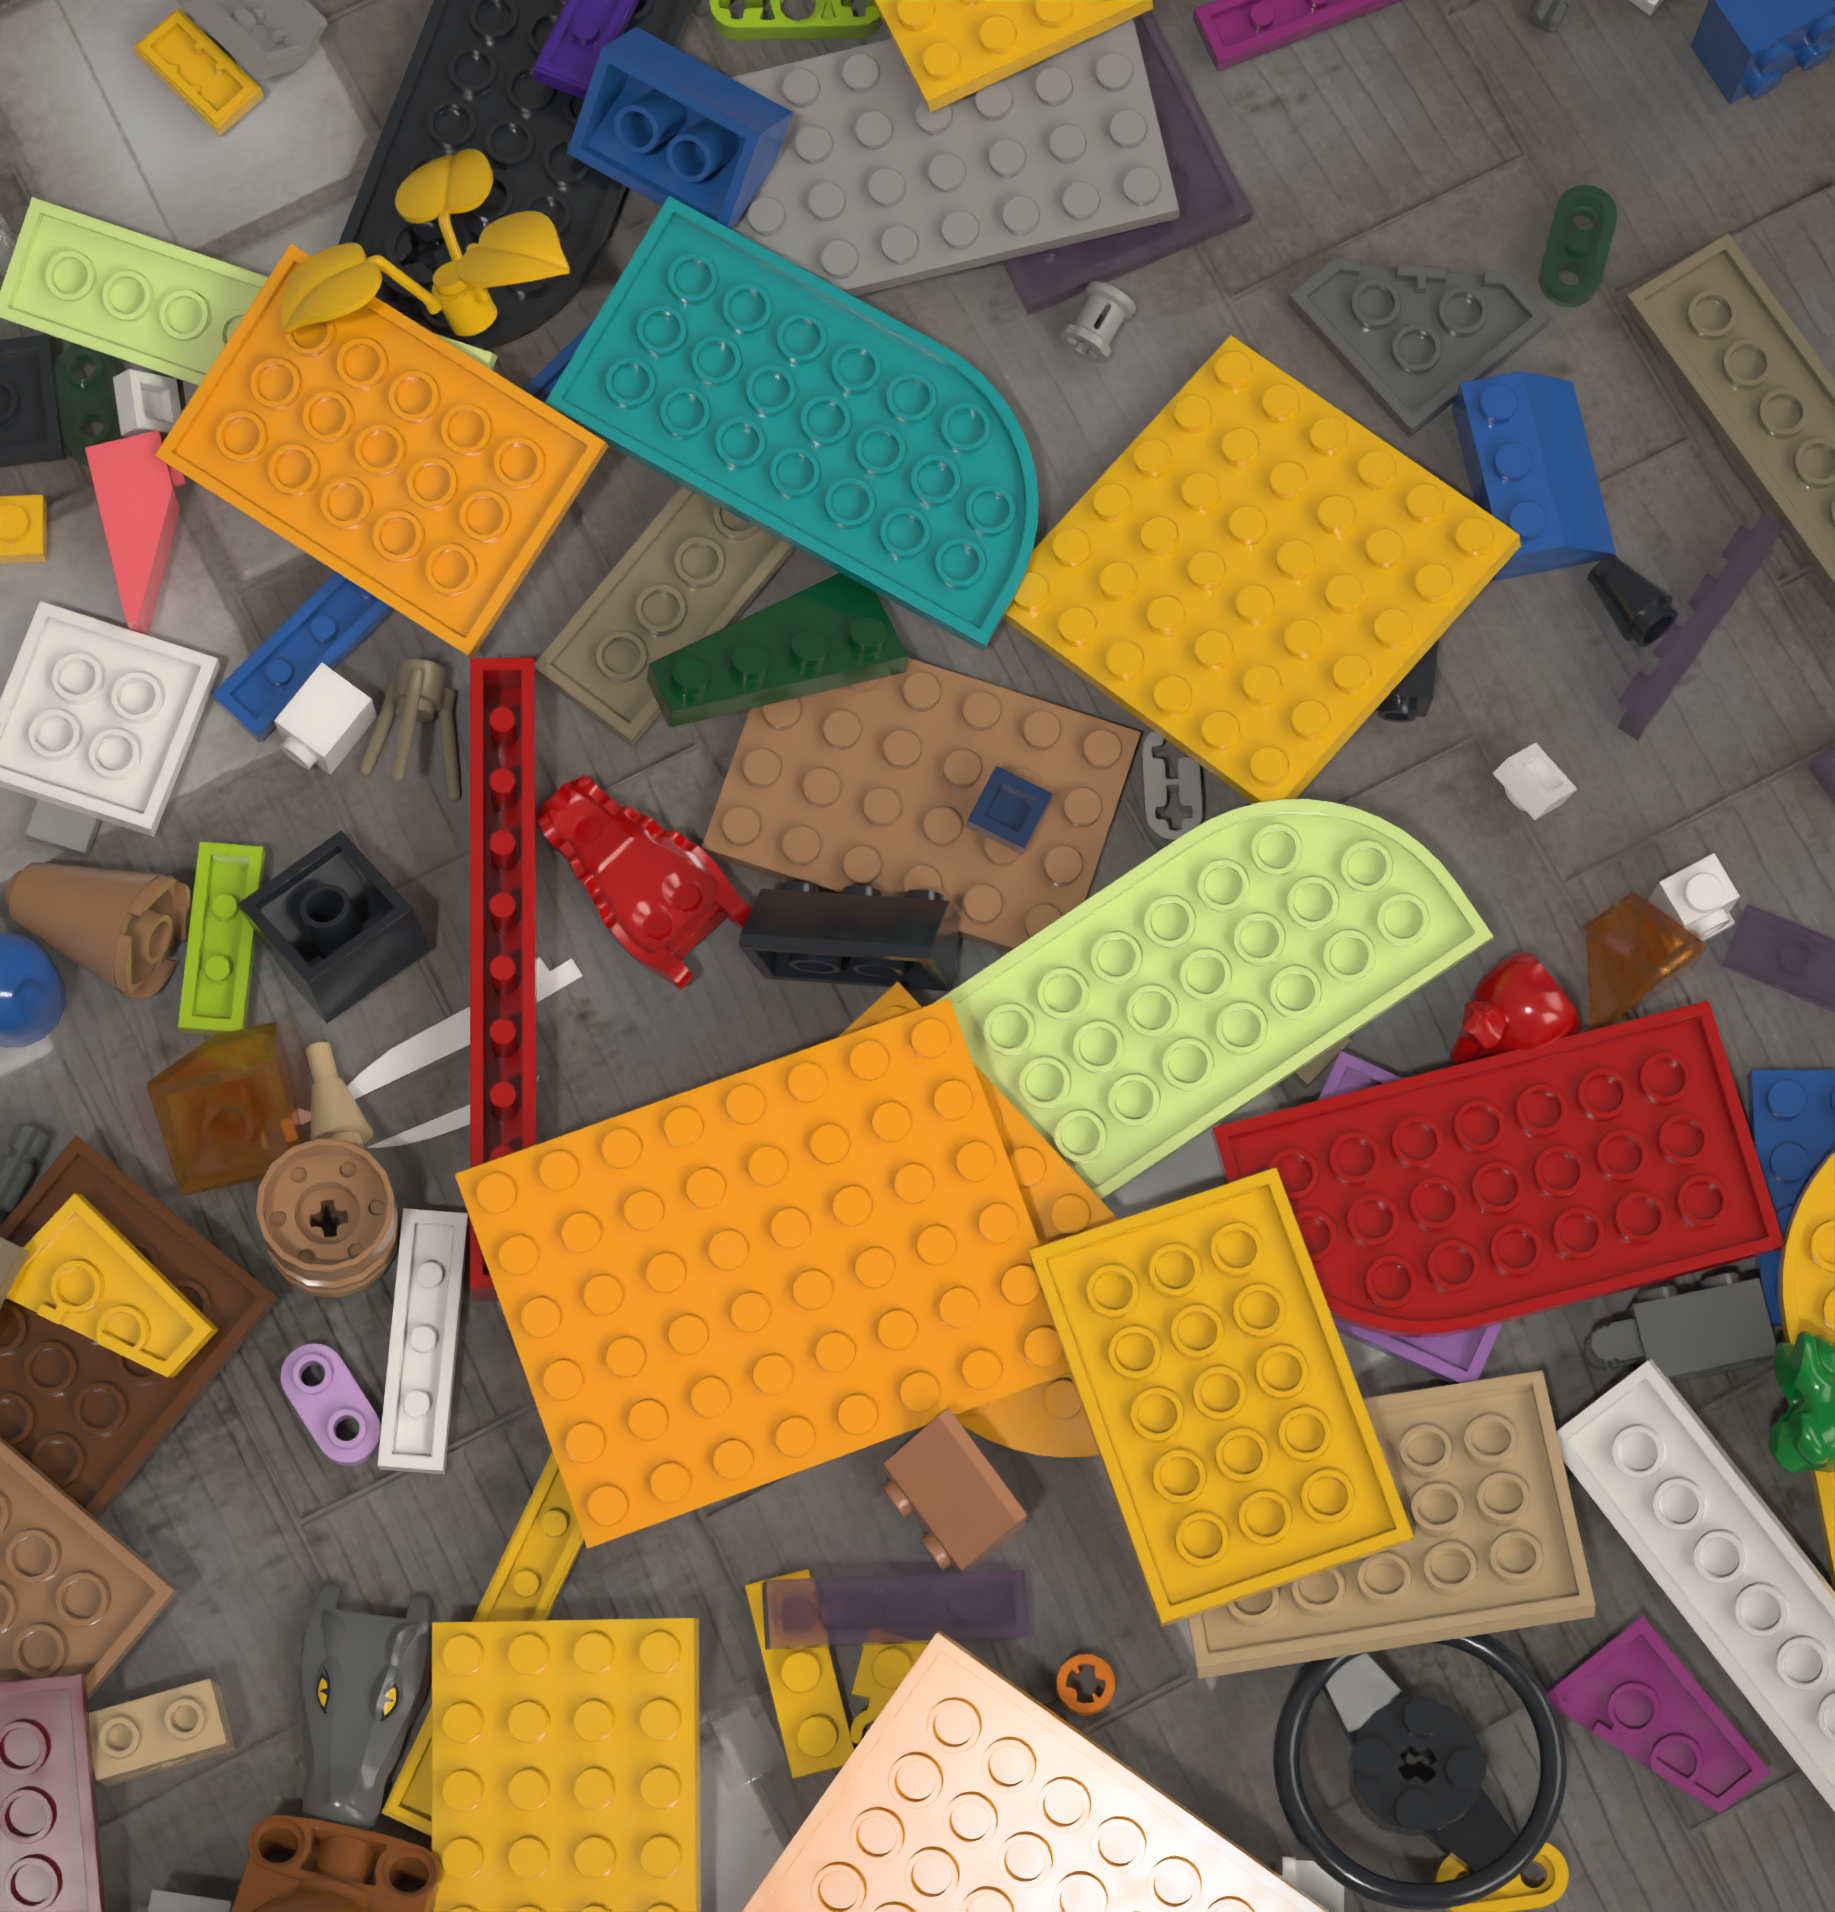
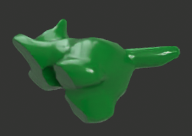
M1805 1331L1798 1334L1795 1347L1790 1342L1778 1343L1774 1358L1775 1378L1788 1400L1789 1409L1770 1429L1769 1450L1775 1461L1785 1471L1794 1475L1807 1470L1835 1472V1343L1822 1335L1813 1337L1811 1333Z

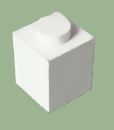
M321 663L274 721L281 739L284 740L280 744V748L286 755L307 770H310L315 763L331 775L375 721L377 714L370 697L324 663Z

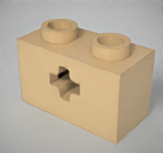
M211 1678L89 1713L93 1771L96 1781L107 1787L236 1750L220 1686Z

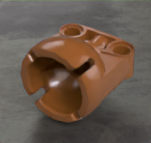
M273 1815L263 1818L253 1827L249 1834L248 1857L230 1912H433L438 1892L439 1866L435 1856L428 1849L385 1834L323 1820ZM274 1852H286L293 1856L289 1861L283 1863H272L264 1859L267 1855ZM403 1881H415L421 1884L423 1888L407 1893L397 1890L394 1886Z

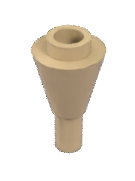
M313 1043L305 1049L314 1082L311 1093L310 1141L318 1138L346 1140L363 1149V1145L372 1138L373 1130L343 1079L338 1076L330 1043Z

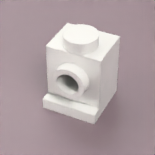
M1715 853L1660 881L1647 902L1680 955L1733 927L1735 921L1729 912L1740 898V895Z

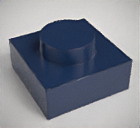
M996 766L967 820V828L1024 855L1052 802L1053 793Z

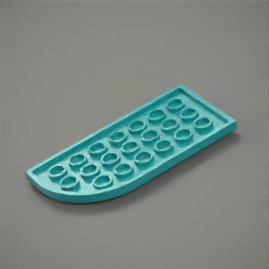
M668 196L546 399L545 404L602 439L617 451L984 652L1024 579L1032 555L1038 525L1039 498L1034 463L1024 433L1010 407L981 372L947 347L673 197Z

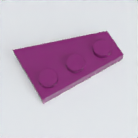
M1640 1616L1547 1692L1555 1709L1719 1814L1771 1773L1643 1616Z

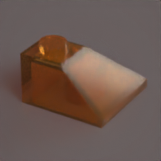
M276 1022L214 1035L148 1081L147 1089L181 1196L263 1179L271 1163L292 1146L304 1143L292 1074Z

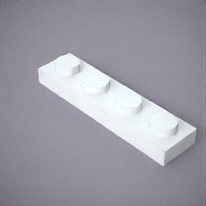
M403 1208L377 1465L380 1470L445 1474L470 1220L468 1213Z

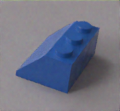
M636 26L601 48L567 154L663 206L668 196H671L732 230L775 165L793 112Z
M1519 371L1460 383L1451 410L1474 503L1520 534L1521 547L1493 577V581L1597 562L1609 555H1616L1573 381Z

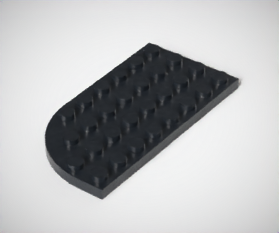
M567 0L433 1L338 245L357 243L361 245L367 258L373 256L374 244L379 230L392 215L398 212L395 205L397 190L411 173L437 158L446 155L455 156L461 150L476 149L487 158L493 171V184L490 193L476 209L454 214L467 227L472 243H479L482 231L489 224L504 216L524 211H537L549 217L554 224L562 251L569 265L570 273L530 282L487 288L497 307V317L486 330L472 336L456 335L452 331L442 310L436 314H430L421 300L408 296L400 298L385 282L381 283L375 297L432 333L485 351L508 343L533 330L550 318L573 296L596 264L626 190L625 185L567 154L584 100L533 80L532 69ZM640 0L624 33L637 26L679 49L697 0ZM412 236L414 258L408 263L412 265L421 261L427 268L430 267L433 272L436 271L434 253L440 248L436 246L432 249H427Z

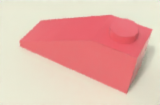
M159 430L85 447L126 623L129 630L147 636L180 512L176 487L187 484L184 474L154 456L163 443Z

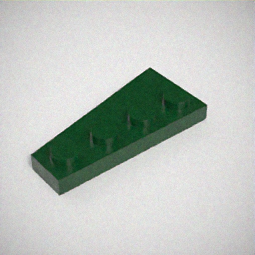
M838 573L649 663L647 682L668 727L671 728L904 673L908 656L877 593Z

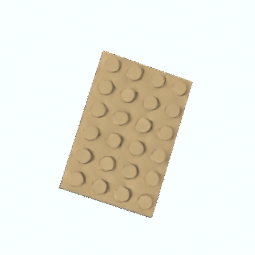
M1543 1370L1363 1398L1414 1535L1413 1540L1187 1618L1198 1679L1595 1617L1596 1605Z

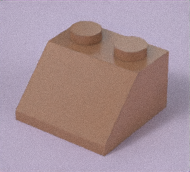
M949 1408L933 1419L883 1464V1474L888 1481L880 1486L881 1490L902 1518H905L910 1513H913L927 1533L919 1541L931 1560L941 1571H944L951 1565L959 1578H961L1020 1535L1024 1530L1028 1516Z

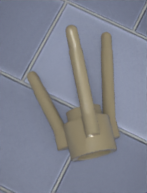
M405 659L398 662L395 681L386 684L384 703L360 767V774L362 776L368 777L372 773L396 712L401 717V723L393 758L391 778L395 782L402 781L408 761L415 722L431 721L434 718V712H438L447 794L450 801L455 802L459 800V769L453 719L456 692L444 688L447 670L443 666L422 659Z

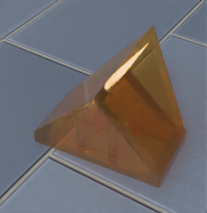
M1633 891L1583 926L1587 936L1590 1031L1621 1022L1690 973L1706 951L1701 939Z

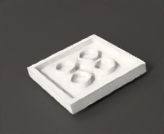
M40 601L0 698V787L154 837L219 672L220 663L218 658Z

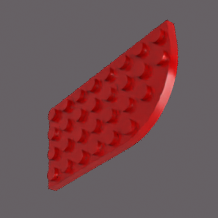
M1709 1000L1559 1038L1547 1046L1535 1050L1517 1049L1213 1127L1211 1131L1225 1184L1277 1168L1332 1317L1343 1323L1370 1332L1412 1338L1444 1337L1470 1332L1780 1251L1785 1246Z

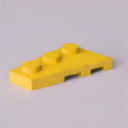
M74 1193L23 1247L30 1252L5 1298L37 1312L38 1315L58 1325L66 1326L96 1341L97 1344L165 1377L174 1378L219 1330L82 1194Z

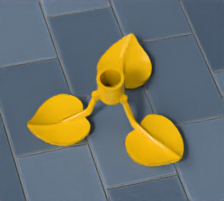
M465 149L457 152L455 156L446 155L437 158L415 170L402 182L395 197V205L399 215L409 223H425L438 217L439 227L452 261L442 265L434 273L432 293L428 292L381 255H373L367 258L361 245L345 243L316 253L295 271L283 293L280 312L281 325L288 335L299 327L334 320L360 309L372 300L382 283L380 271H382L421 300L430 314H436L442 310L452 331L456 335L472 336L486 330L497 317V307L487 288L569 274V265L562 251L554 224L549 217L537 211L518 212L492 222L482 231L479 243L469 244L466 248V253L462 256L451 225V214L464 213L479 207L489 195L493 184V171L484 154L476 149Z

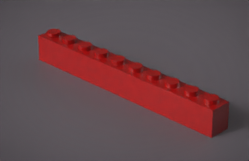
M470 658V1168L537 1145L536 675L534 658ZM470 1219V1290L472 1300L499 1301Z

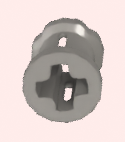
M1090 281L1084 289L1085 302L1072 324H1066L1062 327L1059 338L1076 355L1086 360L1103 364L1111 356L1112 350L1109 345L1123 320L1132 319L1137 307L1119 289L1101 281ZM1100 315L1102 317L1101 321L1095 329L1094 324Z

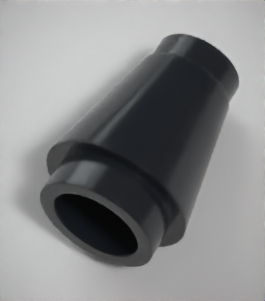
M1615 554L1601 560L1587 577V580L1594 587L1596 594L1624 640H1634L1639 647L1648 646L1668 631L1677 618V612L1670 606L1672 597L1625 562H1622Z

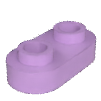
M317 1343L306 1344L292 1351L283 1363L281 1384L285 1394L322 1452L328 1459L343 1466H356L371 1459L379 1449L381 1422L341 1357L330 1347ZM311 1365H319L325 1370L323 1381L313 1387L303 1384V1371ZM345 1419H353L359 1423V1433L350 1441H342L336 1436L338 1424Z

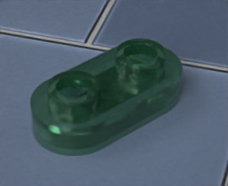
M1592 185L1575 186L1561 196L1556 206L1539 269L1538 280L1544 295L1557 305L1577 307L1587 303L1596 294L1602 280L1617 221V208L1611 196L1601 188ZM1578 216L1587 217L1593 223V228L1588 230L1580 229L1574 224L1573 219ZM1565 271L1572 272L1578 277L1579 283L1576 285H1566L1560 280L1559 274Z
M74 344L65 349L56 360L54 366L56 394L62 437L67 450L77 462L89 467L85 447L127 437L121 436L113 382V377L117 376L119 372L113 357ZM90 364L96 367L94 373L86 379L74 376L75 371L81 365ZM99 422L104 425L102 432L95 437H87L82 434L84 427L89 423Z

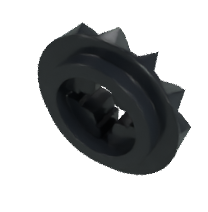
M397 212L379 230L374 244V255H381L428 292L432 293L433 275L436 271L433 272L430 267L427 268L421 261L412 265L408 262L414 258L412 236L427 249H432L436 246L440 248L434 253L436 269L452 261L439 227L438 217L425 223L414 224L404 220ZM451 214V225L463 256L466 253L467 246L472 244V238L465 224L456 215ZM380 271L382 282L391 287L400 298L404 296L417 298L384 272Z

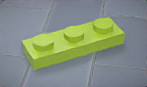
M199 841L178 1029L181 1033L245 1038L257 933L241 912L238 903L262 887L266 856L262 846Z

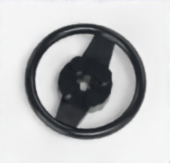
M1489 1634L1430 1643L1459 1649L1489 1665L1513 1688L1530 1716L1539 1746L1540 1779L1534 1806L1527 1822L1517 1837L1480 1786L1486 1774V1763L1482 1757L1481 1745L1469 1723L1449 1706L1440 1704L1429 1696H1417L1409 1699L1367 1653L1310 1661L1300 1673L1286 1697L1277 1722L1273 1748L1275 1785L1285 1818L1303 1849L1323 1871L1341 1885L1369 1900L1404 1909L1435 1910L1461 1906L1482 1899L1501 1889L1528 1867L1542 1850L1552 1833L1563 1803L1567 1780V1757L1561 1724L1552 1701L1533 1671L1519 1656ZM1322 1689L1347 1740L1352 1746L1348 1760L1349 1790L1361 1813L1383 1831L1389 1833L1393 1831L1405 1836L1423 1835V1837H1426L1435 1846L1468 1870L1470 1874L1456 1879L1431 1883L1406 1882L1379 1875L1350 1859L1328 1838L1310 1809L1304 1792L1300 1770V1745L1303 1729L1310 1709ZM1405 1753H1410L1415 1758L1421 1755L1424 1756L1430 1763L1426 1771L1432 1776L1431 1780L1424 1783L1417 1776L1409 1781L1403 1778L1399 1770L1404 1767L1406 1762L1400 1756Z

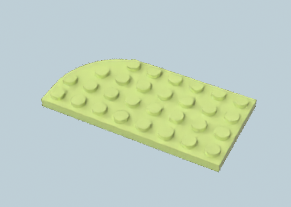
M1281 799L1259 802L1230 810L1188 831L936 1002L950 998L973 1063L1101 1201H1104L1492 941L1494 936L1443 864L1427 848L1402 829L1358 808L1334 802L1311 799Z

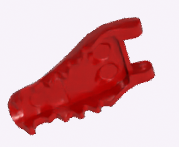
M583 775L581 778L561 785L560 789L541 806L536 819L538 828L547 841L568 861L571 871L592 900L607 930L634 960L663 980L682 990L694 978L691 971L681 960L725 917L739 929H743L752 908L739 896L724 873L706 852L677 831L661 828L649 816H645L629 806L621 807L588 776Z

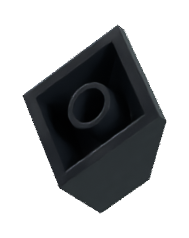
M342 830L238 903L241 912L288 980L326 1024L430 950L413 908Z

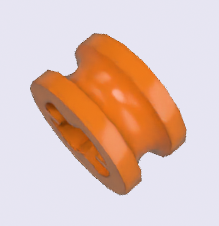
M1079 1654L1068 1659L1060 1668L1055 1681V1693L1058 1700L1061 1699L1063 1707L1068 1712L1078 1716H1092L1101 1712L1110 1703L1115 1691V1676L1111 1667L1102 1658L1092 1654ZM1080 1667L1093 1669L1094 1681L1104 1684V1691L1100 1698L1095 1693H1092L1090 1697L1092 1703L1076 1701L1077 1691L1066 1687L1068 1675L1072 1673L1075 1677H1078L1080 1673L1078 1668Z

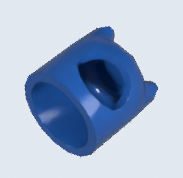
M0 933V1046L3 1048L26 1047L44 1039L58 1025L66 1006L65 984L58 968L50 960L46 951L32 939L16 933Z

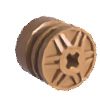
M318 1138L292 1146L271 1163L258 1188L256 1215L271 1263L288 1284L312 1296L340 1298L365 1290L386 1272L398 1250L400 1221L396 1210L394 1194L387 1172L370 1152L346 1140ZM337 1216L340 1224L337 1227V1236L325 1237L322 1230L325 1226V1217Z

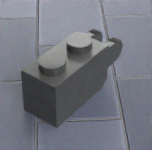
M1733 1272L1700 1281L1701 1290L1677 1295L1675 1286H1664L1639 1293L1637 1295L1639 1303L1633 1304L1625 1312L1623 1321L1610 1323L1608 1327L1602 1325L1600 1329L1597 1327L1594 1330L1595 1333L1589 1335V1340L1586 1339L1583 1342L1585 1345L1581 1357H1584L1585 1361L1590 1365V1369L1595 1368L1596 1371H1599V1369L1606 1371L1608 1367L1613 1370L1635 1365L1637 1369L1652 1359L1664 1376L1672 1384L1767 1364L1775 1357L1777 1346L1759 1278L1740 1282L1738 1273Z

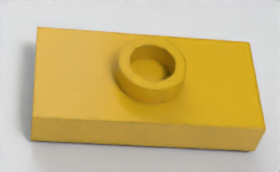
M179 8L173 11L133 47L136 57L218 137L264 98L262 89Z

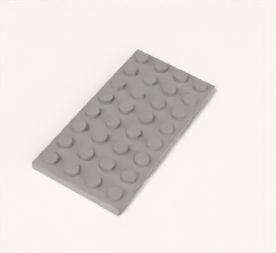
M1133 18L932 113L929 112L892 38L730 77L793 112L775 165L732 230L852 296L1180 218L1179 206Z

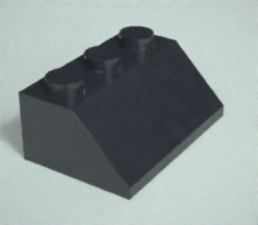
M789 881L783 882L780 890L761 888L740 933L739 947L764 979L892 987L898 981L907 989L952 991L960 916L950 901L944 900L942 894L934 891L916 889L906 891L905 898L881 896V891L875 888L852 885L844 887L843 894L819 892V888L815 885Z

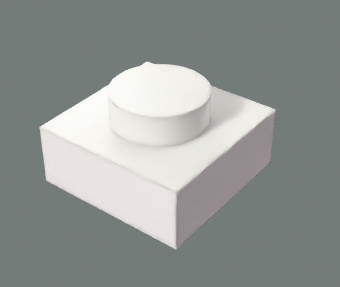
M128 369L113 377L121 436L131 437L159 430L164 441L181 415L177 379Z
M1537 743L1508 757L1493 773L1505 787V793L1509 800L1519 809L1528 812L1534 820L1561 806L1577 790L1575 785Z

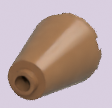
M39 862L30 863L22 871H17L11 877L5 893V902L9 906L10 917L15 923L122 995L140 1000H147L160 991L172 975L178 962L167 957L175 939L186 942L189 934L192 909L191 894L188 886L167 874Z

